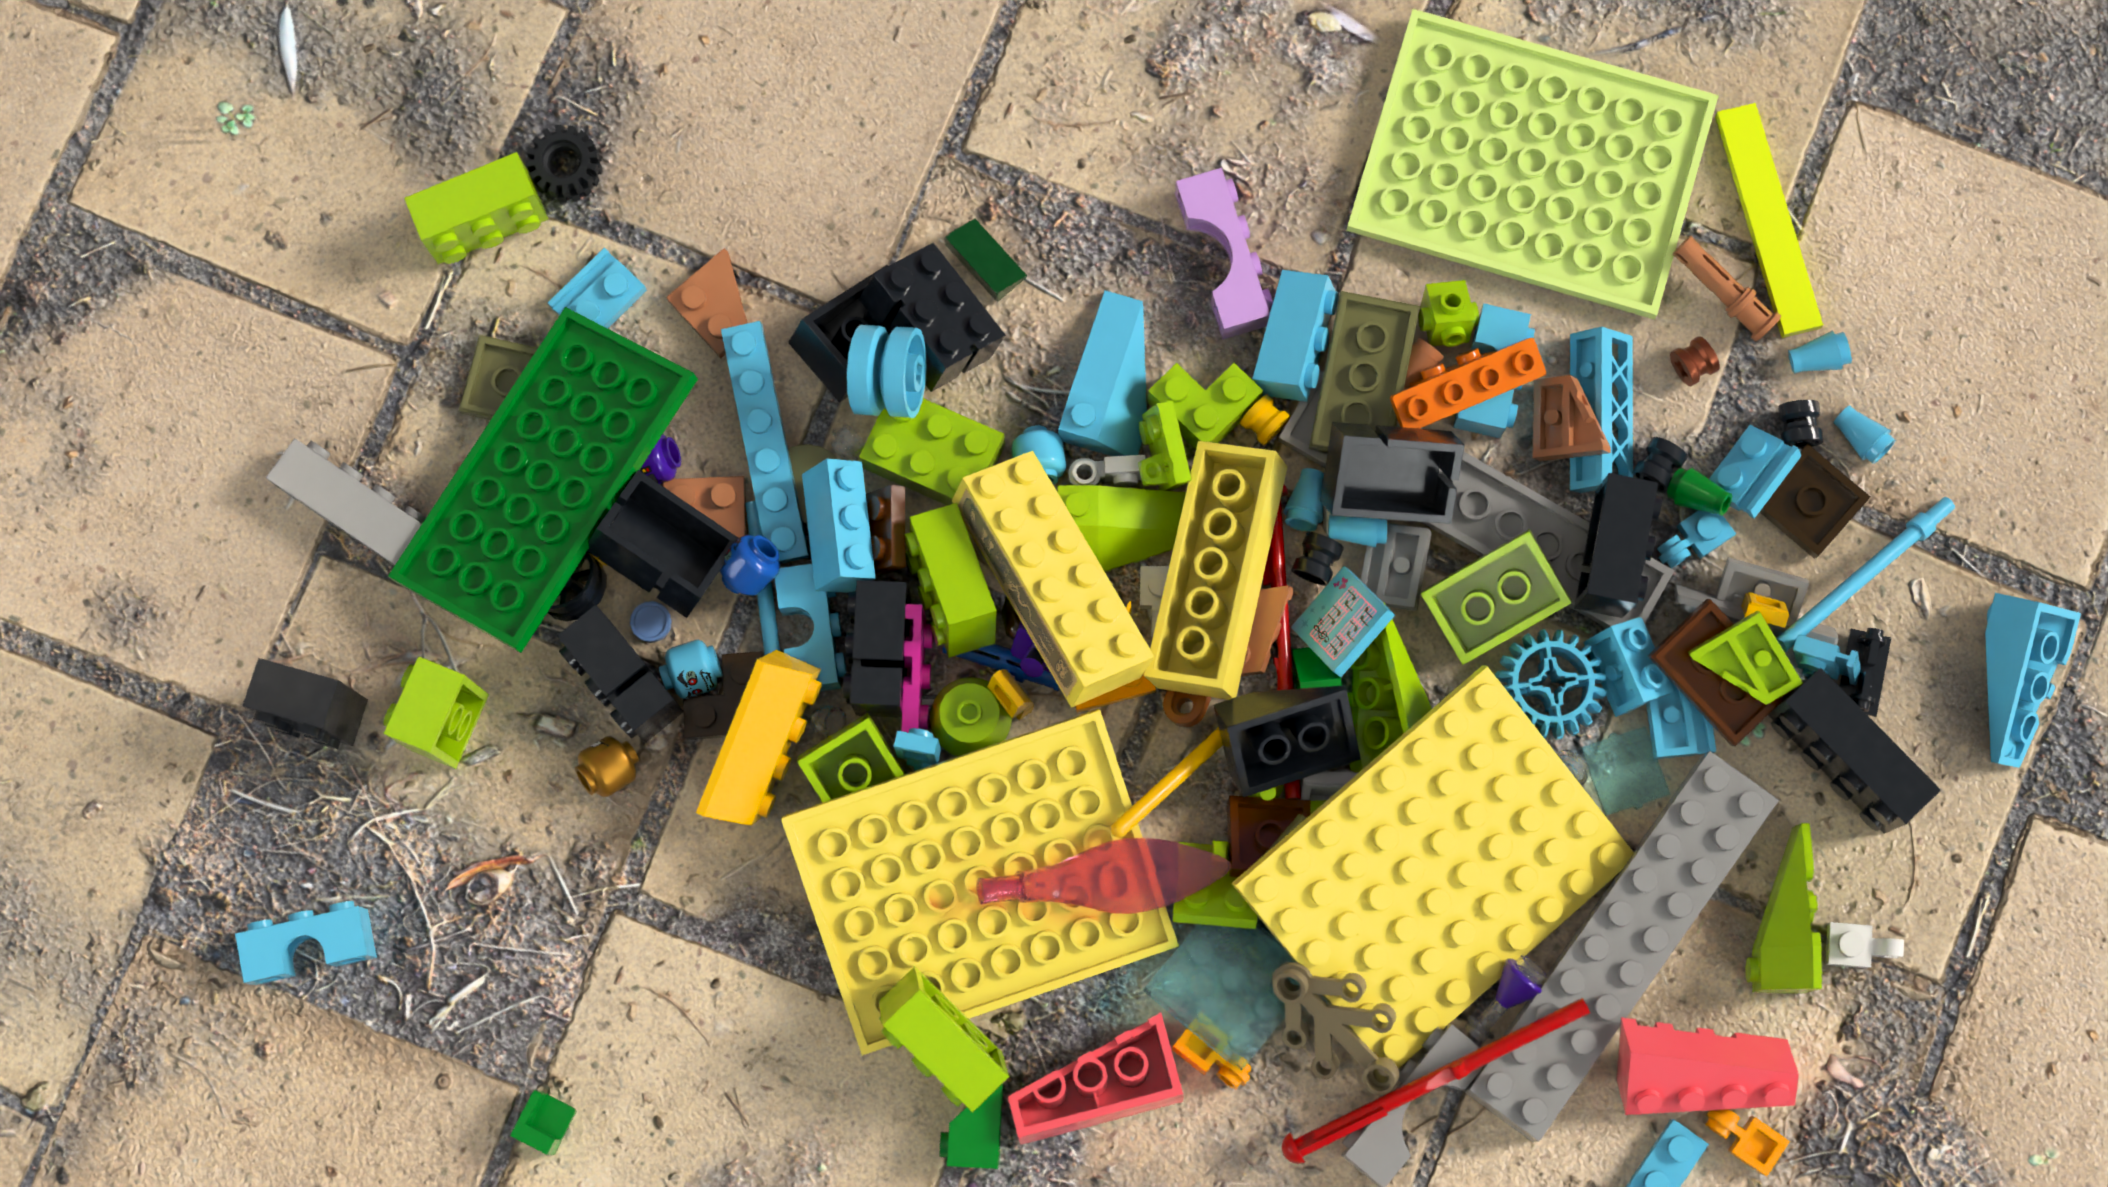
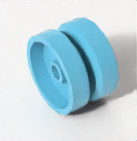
M859 325L851 340L847 364V393L849 404L854 414L879 416L884 408H886L889 416L915 418L919 413L925 390L927 368L925 341L920 329L895 327L890 335H888L885 327Z

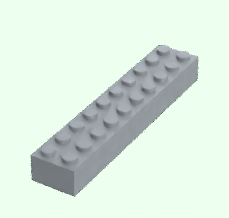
M1709 751L1701 756L1635 848L1634 854L1613 879L1541 981L1542 992L1526 1002L1503 1036L1581 998L1584 999L1590 1013L1486 1064L1464 1092L1531 1142H1539L1621 1026V1017L1627 1018L1779 799L1713 752Z

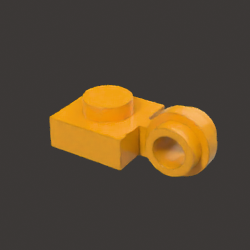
M1199 1014L1171 1049L1203 1075L1207 1073L1213 1063L1217 1064L1220 1068L1216 1073L1217 1077L1232 1089H1237L1239 1085L1244 1086L1250 1079L1248 1073L1252 1068L1245 1060L1236 1054H1231L1228 1058L1222 1053L1231 1039Z
M1730 1109L1709 1110L1706 1114L1709 1119L1705 1126L1724 1139H1727L1730 1134L1736 1136L1728 1152L1763 1176H1768L1790 1142L1754 1116H1750L1744 1127L1741 1128L1737 1125L1740 1117Z

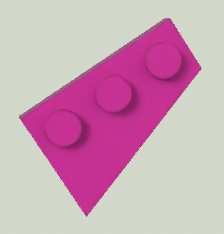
M905 604V619H908L910 627L909 636H906L904 641L905 668H907V676H904L901 728L903 732H909L910 728L928 729L929 705H922L923 689H930L931 664H924L925 648L932 649L933 634L931 625L926 624L927 619L923 606L919 604Z

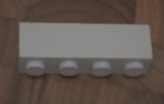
M294 438L266 478L295 500L395 566L426 517L410 506L405 511H402L393 505L392 502L396 497L379 485L375 484L370 489L359 482L363 475L343 462L338 468L327 459L331 454L312 440L306 446Z

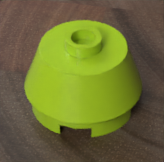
M975 677L961 678L946 685L934 699L930 711L931 729L934 737L938 738L939 744L949 753L961 756L1005 741L1012 718L987 687L989 681Z

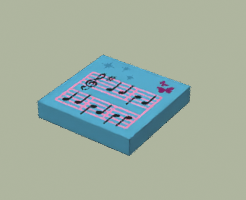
M1343 566L1291 628L1335 674L1342 677L1393 619L1395 614L1351 570Z

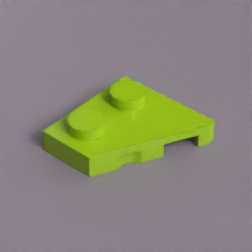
M1758 610L1688 651L1693 660L1717 673L1766 705L1803 684Z

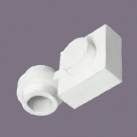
M1145 455L1104 457V461H1094L1089 458L1077 459L1069 468V481L1071 485H1098L1100 479L1105 478V482L1113 481L1114 486L1117 487L1137 485L1138 480H1141L1138 462L1144 460ZM1086 469L1092 473V476L1089 479L1083 480L1077 476L1078 472Z

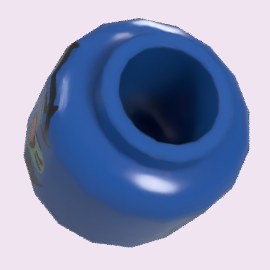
M744 535L738 538L727 551L724 565L720 569L723 584L733 593L755 596L778 575L780 570L779 552L776 546L763 536Z

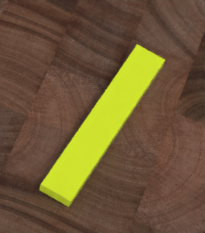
M1752 103L1718 111L1715 119L1773 311L1781 315L1777 322L1781 338L1821 329L1823 322L1757 105Z

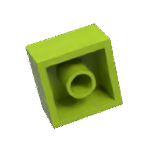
M869 713L864 714L797 757L799 766L822 802L906 774Z

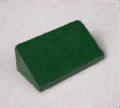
M976 218L944 237L945 245L997 302L1027 278V274Z

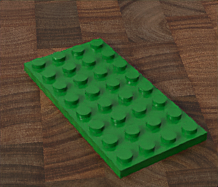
M565 307L388 577L404 588L522 653L589 549L588 541L636 472L640 470L698 378L686 368Z

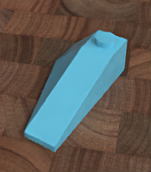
M1105 290L1068 396L1058 432L1063 442L1110 456L1138 455L1142 445L1139 422L1143 421L1142 414L1147 411L1143 301Z
M1995 593L1993 603L1987 612L1988 623L1985 631L1991 762L2020 768L2039 726V717L2036 712L2040 703L2045 698L2051 699L2056 688L2050 681L2057 665H2066L2072 652L2081 613L2032 600Z

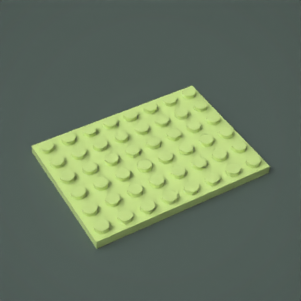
M1412 9L1346 231L1655 319L1659 311L1674 257L1672 254L1676 250L1719 95Z

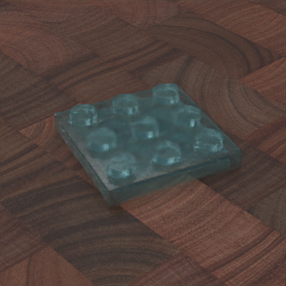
M1197 924L1143 991L1222 1058L1242 1071L1285 1018V1002L1275 995L1272 977L1281 964L1295 961L1278 940L1258 924L1256 929ZM1288 977L1292 984L1300 985L1297 980Z

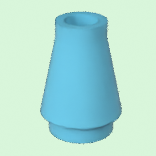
M1830 331L1798 348L1788 350L1789 361L1794 374L1804 371L1842 370L1843 365L1852 363L1849 343L1844 332L1835 334L1833 331Z
M1850 405L1833 422L1841 430L1862 460L1868 459L1872 464L1878 462L1896 441L1890 435V429L1861 414Z
M1312 468L1301 470L1300 478L1283 510L1286 516L1285 523L1289 527L1299 531L1310 532L1315 531L1318 523L1323 521V504L1320 501L1324 478L1323 472Z
M1329 515L1328 537L1376 548V544H1386L1387 519Z

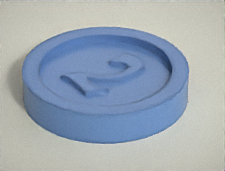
M654 601L638 605L630 618V626L633 633L640 640L648 643L658 642L665 638L672 625V619L668 610L662 604Z

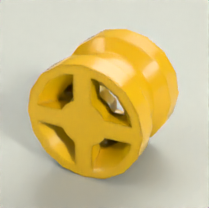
M1266 394L1248 410L1241 419L1240 424L1245 429H1252L1257 434V440L1262 445H1265L1281 431L1291 416L1286 411H1279L1273 405V399Z

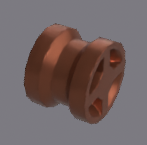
M1702 336L1692 339L1687 348H1677L1670 353V360L1676 373L1690 387L1697 384L1702 375H1712L1720 369V363L1715 351Z

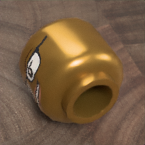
M606 736L579 753L578 766L574 769L580 783L590 795L597 793L601 797H609L635 780L636 768L634 764L639 762V758L628 741L620 743L614 737Z

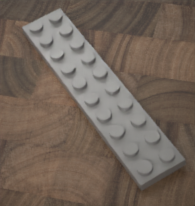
M1320 371L1316 388H1311L1308 402L1300 401L1279 436L1278 442L1325 468L1327 453L1308 449L1324 372ZM1463 452L1459 481L1450 480L1457 488L1452 523H1421L1479 556L1487 554L1530 529L1572 600V603L1567 606L1574 609L1580 573H1590L1591 568L1582 565L1589 522ZM1439 468V474H1444V472ZM1653 558L1650 561L1646 560L1642 572L1643 576H1648L1645 598L1643 601L1639 600L1637 607L1632 608L1623 618L1579 609L1574 610L1606 628L1641 617L1645 623L1673 575L1674 570Z

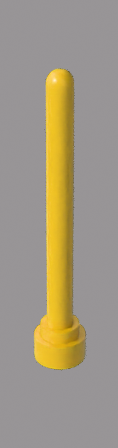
M1219 727L1112 824L1111 833L1117 838L1124 837L1223 746Z

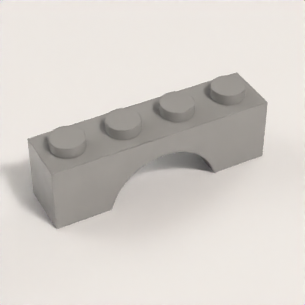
M1452 1024L1448 1025L1444 1030L1437 1026L1422 1044L1427 1051L1416 1063L1410 1059L1399 1071L1398 1081L1401 1083L1396 1089L1480 1047ZM1484 1066L1472 1071L1460 1080L1455 1079L1441 1087H1448L1458 1091L1465 1090ZM1409 1103L1388 1112L1387 1116L1364 1128L1362 1127L1348 1134L1342 1142L1347 1149L1341 1156L1378 1187H1386L1411 1157L1402 1133L1403 1117Z

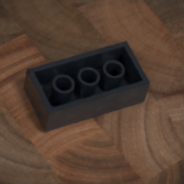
M1819 668L1803 679V684L1796 687L1768 714L1773 720L1771 722L1773 729L1785 740L1792 739L1803 750L1800 755L1804 761L1817 771L1821 769L1832 780L1830 786L1837 795L1846 801L1851 799L1861 810L1859 813L1860 817L1870 828L1875 831L1880 829L1885 834L1906 825L1941 789L1822 668Z

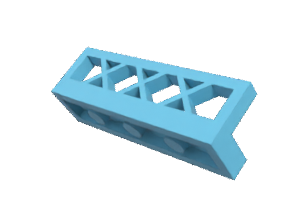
M1602 326L1570 334V375L1579 380L1611 447L1609 454L1570 458V491L1584 493L1595 491L1608 473H1612L1613 461L1618 467V475L1633 477V336ZM1612 343L1618 344V362H1616L1612 355ZM1613 382L1618 389V401H1616L1612 394ZM1613 421L1618 428V440L1615 439L1612 433Z

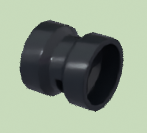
M1796 400L1778 406L1779 419L1784 422L1785 430L1781 433V440H1783L1784 444L1791 447L1794 445L1798 449H1802L1807 444L1814 447L1823 443V432L1817 424V418L1821 415L1819 401Z
M1653 437L1646 447L1648 456L1644 460L1638 461L1632 474L1638 479L1658 482L1657 491L1667 493L1674 470L1682 468L1688 456L1683 449L1671 441L1660 437Z
M1307 532L1302 543L1304 556L1295 559L1291 571L1306 581L1327 586L1333 576L1330 566H1333V563L1340 559L1344 547L1329 537L1314 532Z

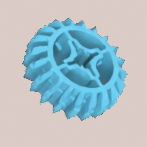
M1545 629L1540 630L1537 636L1538 643L1530 634L1524 635L1522 638L1524 648L1514 642L1509 647L1513 657L1503 655L1499 661L1509 671L1500 670L1495 673L1496 678L1500 682L1507 683V685H1503L1533 725L1539 727L1538 731L1544 739L1548 735L1549 728L1552 729L1555 740H1561L1564 737V727L1572 736L1579 733L1577 721L1581 725L1588 727L1593 722L1588 712L1598 714L1602 710V706L1593 699H1603L1607 695L1606 690L1595 686V684H1600L1607 679L1605 673L1593 672V669L1602 664L1601 659L1594 658L1588 661L1586 656L1591 652L1592 647L1587 644L1579 651L1575 648L1579 641V637L1573 635L1567 643H1564L1562 630H1557L1554 633L1552 641L1549 640V635ZM1552 654L1568 660L1576 668L1579 675H1577V672L1567 673L1561 670L1557 664L1556 657H1553ZM1539 655L1538 676L1529 678L1526 682H1518L1522 664L1529 658ZM1547 675L1550 676L1551 682L1563 684L1554 693H1551L1550 687L1538 685L1546 680ZM1582 687V696L1577 708L1568 714L1562 715L1563 694L1572 691L1574 688ZM1522 695L1540 699L1544 705L1545 712H1549V716L1532 709L1525 702Z

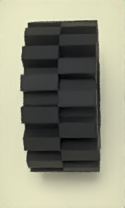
M555 125L556 131L552 133L546 128L542 131L544 135L542 139L535 136L532 140L535 147H528L527 155L529 160H526V166L530 172L529 175L537 189L542 194L545 193L547 198L554 201L555 197H557L560 203H567L568 197H572L574 202L581 200L579 194L584 192L588 196L592 193L590 186L593 184L597 187L600 181L597 175L602 174V166L598 150L592 139H589L587 133L583 130L577 132L574 126L568 125V129L564 130L562 125ZM561 151H571L579 157L577 170L567 177H558L550 171L551 159Z

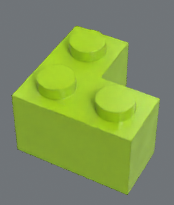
M1176 363L1148 390L1147 403L1153 407L1157 403L1173 400L1181 436L1196 449L1198 441L1220 443L1240 423L1248 410L1262 398L1263 390L1235 363L1206 390Z

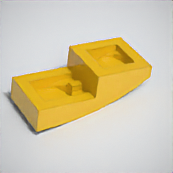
M1002 669L992 675L987 687L1012 719L1016 717L1020 721L1032 712L1034 703L1008 670Z

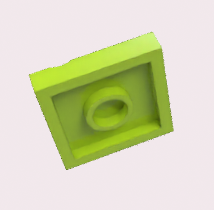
M1173 400L1157 403L1142 414L1143 421L1139 422L1141 440L1144 445L1149 444L1151 457L1138 462L1143 486L1158 485L1159 490L1172 491L1192 481Z
M1213 840L1212 845L1178 842L1172 922L1256 929V913L1231 884L1238 877H1229V842Z

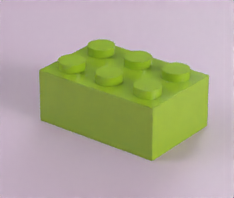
M517 152L404 198L422 243L438 264L443 262L446 264L456 263L464 259L470 251L480 247L483 249L495 247L501 244L505 237L517 232L521 234L532 232L541 226V222L549 220L534 182Z
M923 398L919 413L915 418L889 416L886 408H884L870 432L859 459L862 461L863 469L944 505H951L963 477L997 464L1005 447V438L1002 432Z
M957 503L910 516V532L904 534L908 548L906 551V561L911 574L918 573L921 585L918 586V594L924 610L931 609L933 622H930L937 646L944 644L949 658L995 644L997 610Z
M1530 529L1421 592L1423 599L1462 665L1572 603L1570 596Z
M418 656L415 665L410 664L403 674L401 687L404 689L397 704L392 703L385 714L383 725L386 726L383 734L412 752L456 769L489 694L464 674Z
M915 966L879 1000L881 1013L879 1019L884 1026L881 1030L883 1035L898 1049L904 1045L914 1055L911 1060L923 1075L928 1078L932 1074L935 1075L944 1084L941 1088L943 1093L956 1106L959 1107L963 1103L973 1112L1009 1078L1002 1051Z

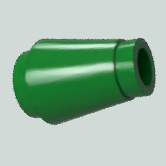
M1679 468L1673 475L1667 490V496L1673 499L1677 506L1713 514L1716 513L1721 516L1727 512L1732 501V493L1725 491V489L1694 468L1688 470Z

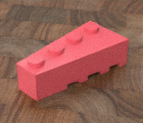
M1159 1013L1151 1017L1147 1022L1131 1031L1128 1030L1120 1034L1111 1042L1078 1057L1076 1061L1060 1070H1055L1009 1095L1008 1100L1020 1145L1183 1102V1091L1162 1014Z
M1621 1017L1616 1080L1625 1115L1795 1106L1799 1073L1787 1039L1736 1032L1731 1037L1714 1034L1713 1029L1697 1027L1695 1033L1674 1030L1673 1024L1656 1022L1654 1027L1637 1025L1636 1019Z

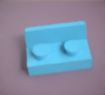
M1641 617L1613 625L1583 642L1585 646L1589 644L1592 647L1591 652L1588 654L1590 659L1600 658L1602 664L1595 671L1596 673H1605L1607 679L1601 685L1607 691L1606 696L1615 717L1629 713L1652 700L1667 696L1673 692L1670 680L1648 657L1655 649V646Z

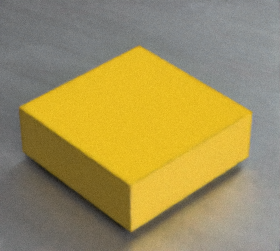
M1751 592L1745 593L1741 605L1744 617L1758 610L1766 623L1783 628L1786 627L1789 612L1785 602Z

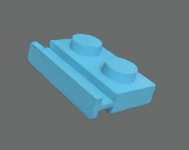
M604 247L548 304L559 315L566 307L608 329L647 289L642 282Z
M1749 425L1709 479L1725 489V491L1732 493L1730 507L1738 511L1742 510L1755 519L1800 459L1801 453L1798 447L1786 445L1783 440Z
M1798 634L1793 647V653L1797 668L1803 670L1802 674L1808 677L1819 668H1822L1832 679L1838 680L1839 675L1849 677L1850 684H1857L1861 672L1857 651L1851 650L1850 656L1840 653V648L1837 645Z
M1671 681L1670 683L1673 687L1671 694L1646 703L1654 760L1706 754L1709 751L1716 752L1713 726Z

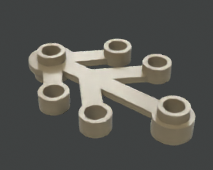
M1296 962L1281 964L1273 974L1272 985L1275 995L1285 1002L1286 1027L1282 1032V1040L1285 1045L1292 1049H1300L1310 1037V1029L1302 1021V1009L1304 1006L1314 1016L1315 1058L1311 1064L1313 1073L1321 1079H1330L1339 1068V1058L1333 1052V1036L1364 1067L1362 1081L1366 1089L1375 1095L1390 1093L1399 1079V1070L1395 1062L1387 1057H1378L1347 1025L1368 1027L1376 1032L1385 1033L1392 1028L1396 1021L1395 1010L1385 1003L1375 1005L1372 1010L1328 1005L1317 994L1341 996L1347 1002H1356L1361 999L1366 990L1365 979L1357 973H1348L1343 979L1312 976L1310 971L1302 964ZM1288 977L1294 978L1300 985L1292 984ZM1346 983L1354 984L1358 988V992L1349 990ZM1376 1014H1383L1387 1017L1388 1022H1381L1377 1019ZM1290 1030L1298 1031L1302 1038L1293 1037ZM1320 1061H1327L1330 1064L1331 1069L1324 1068L1320 1064ZM1377 1069L1384 1070L1389 1076L1381 1075Z

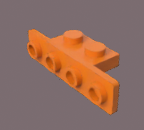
M1526 338L1495 352L1480 354L1479 349L1476 348L1457 355V363L1445 368L1444 364L1440 363L1420 371L1422 378L1409 383L1410 388L1391 395L1390 401L1400 427L1420 429L1545 376L1546 369L1534 338Z

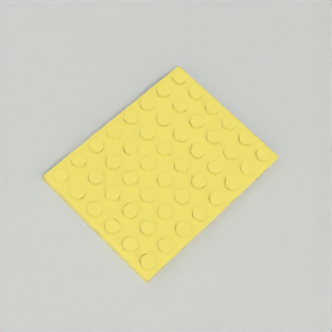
M1482 665L1231 884L1296 963L1305 966L1312 976L1343 979L1348 973H1357L1365 979L1367 987L1360 1000L1347 1002L1341 996L1322 995L1330 1005L1372 1010L1375 1005L1385 1003L1395 1010L1396 1021L1388 1032L1379 1033L1368 1027L1347 1026L1378 1057H1387L1393 1060L1399 1069L1423 1047L1422 1044L1437 1026L1443 1030L1501 978L1506 959L1511 958L1518 962L1613 879L1624 868L1634 852L1489 667ZM1346 983L1349 990L1358 992V988L1354 984ZM1376 1014L1378 1020L1388 1022L1386 1016Z
M1100 709L781 816V821L862 1055L892 1045L881 1031L884 1026L879 1019L881 1017L879 1000L914 966L970 1019L1179 947L1139 825L1137 824L1121 838H1117L1111 833L1112 824L1132 807Z

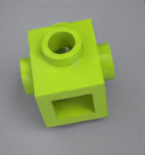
M1466 281L1426 284L1420 305L1418 324L1421 331H1426L1429 344L1432 346L1444 345L1454 347L1462 343H1469L1473 327L1478 326L1479 311L1476 302H1471Z

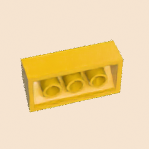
M774 650L757 659L696 810L697 814L750 826L760 820L761 817H768L776 800V795L771 793L777 779L783 780L792 758L786 756L792 741L798 743L804 732L807 720L802 719L805 708L807 704H814L821 690L822 682L817 681L821 671L820 668L778 650Z

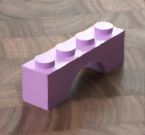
M1218 168L1176 181L1175 196L1186 230L1199 231L1214 237L1225 248L1230 260L1231 269L1228 276L1220 286L1212 291L1211 306L1222 340L1267 327L1273 300L1269 289L1262 290L1258 279V276L1262 275L1261 263L1256 252H1249L1245 239L1250 238V231L1245 216L1237 215L1234 202H1238V195L1232 178L1226 180L1222 168Z

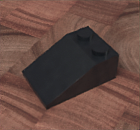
M885 265L884 267H882V268L879 269L878 271H880V270H882V269L888 267V265ZM873 274L802 318L788 342L839 403L848 397L847 364L850 344L855 330L859 325L879 326L859 300ZM899 303L895 308L894 312L892 313L887 324L882 326L885 327L886 331L889 328L894 317L896 316L898 310L902 308L899 305Z
M1344 685L1251 692L1213 705L1229 774L1243 797L1361 760L1347 690Z

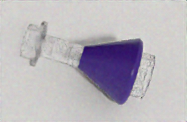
M1521 955L1517 961L1511 958L1506 959L1495 999L1479 1017L1469 1014L1467 1016L1469 1022L1465 1025V1028L1480 1042L1484 1043L1488 1038L1494 1039L1495 1034L1491 1030L1494 1024L1509 1008L1529 1001L1537 994H1540L1542 992V983L1548 978L1547 974L1539 965L1525 955Z

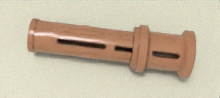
M1689 236L1673 252L1672 255L1684 264L1691 273L1726 305V314L1730 318L1736 317L1752 333L1750 338L1756 342L1761 339L1781 318L1778 312L1772 313L1755 297L1757 292L1753 288H1744L1692 236Z

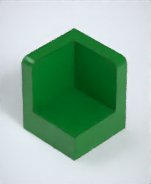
M534 1090L510 1136L546 1155H555L577 1111L574 1107L543 1091Z

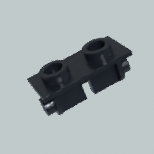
M1851 628L1845 655L1850 656L1851 650L1858 652L1861 672L1856 685L1850 684L1849 677L1841 675L1839 687L1867 715L1877 717L1891 637L1883 636L1884 631L1877 628H1867V632Z

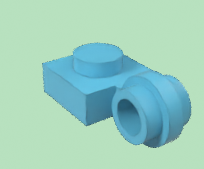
M1698 510L1676 526L1685 539L1681 541L1679 536L1675 535L1657 548L1661 554L1658 558L1662 564L1668 563L1672 569L1692 555L1687 549L1690 546L1697 556L1702 559L1733 538L1736 532L1724 516Z
M910 728L909 732L897 730L894 743L897 758L907 759V765L914 766V771L938 763L941 748L938 738H933L931 732L918 728Z

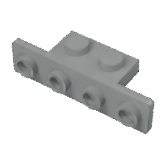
M1728 557L1716 595L1676 585L1674 597L1675 601L1681 604L1680 607L1690 613L1706 599H1711L1733 624L1745 618L1741 607L1745 593L1751 592L1783 601L1789 612L1786 627L1768 624L1774 636H1780L1800 619L1798 615L1809 581L1806 578ZM1823 624L1817 625L1806 635V637L1837 645L1839 639L1835 628Z

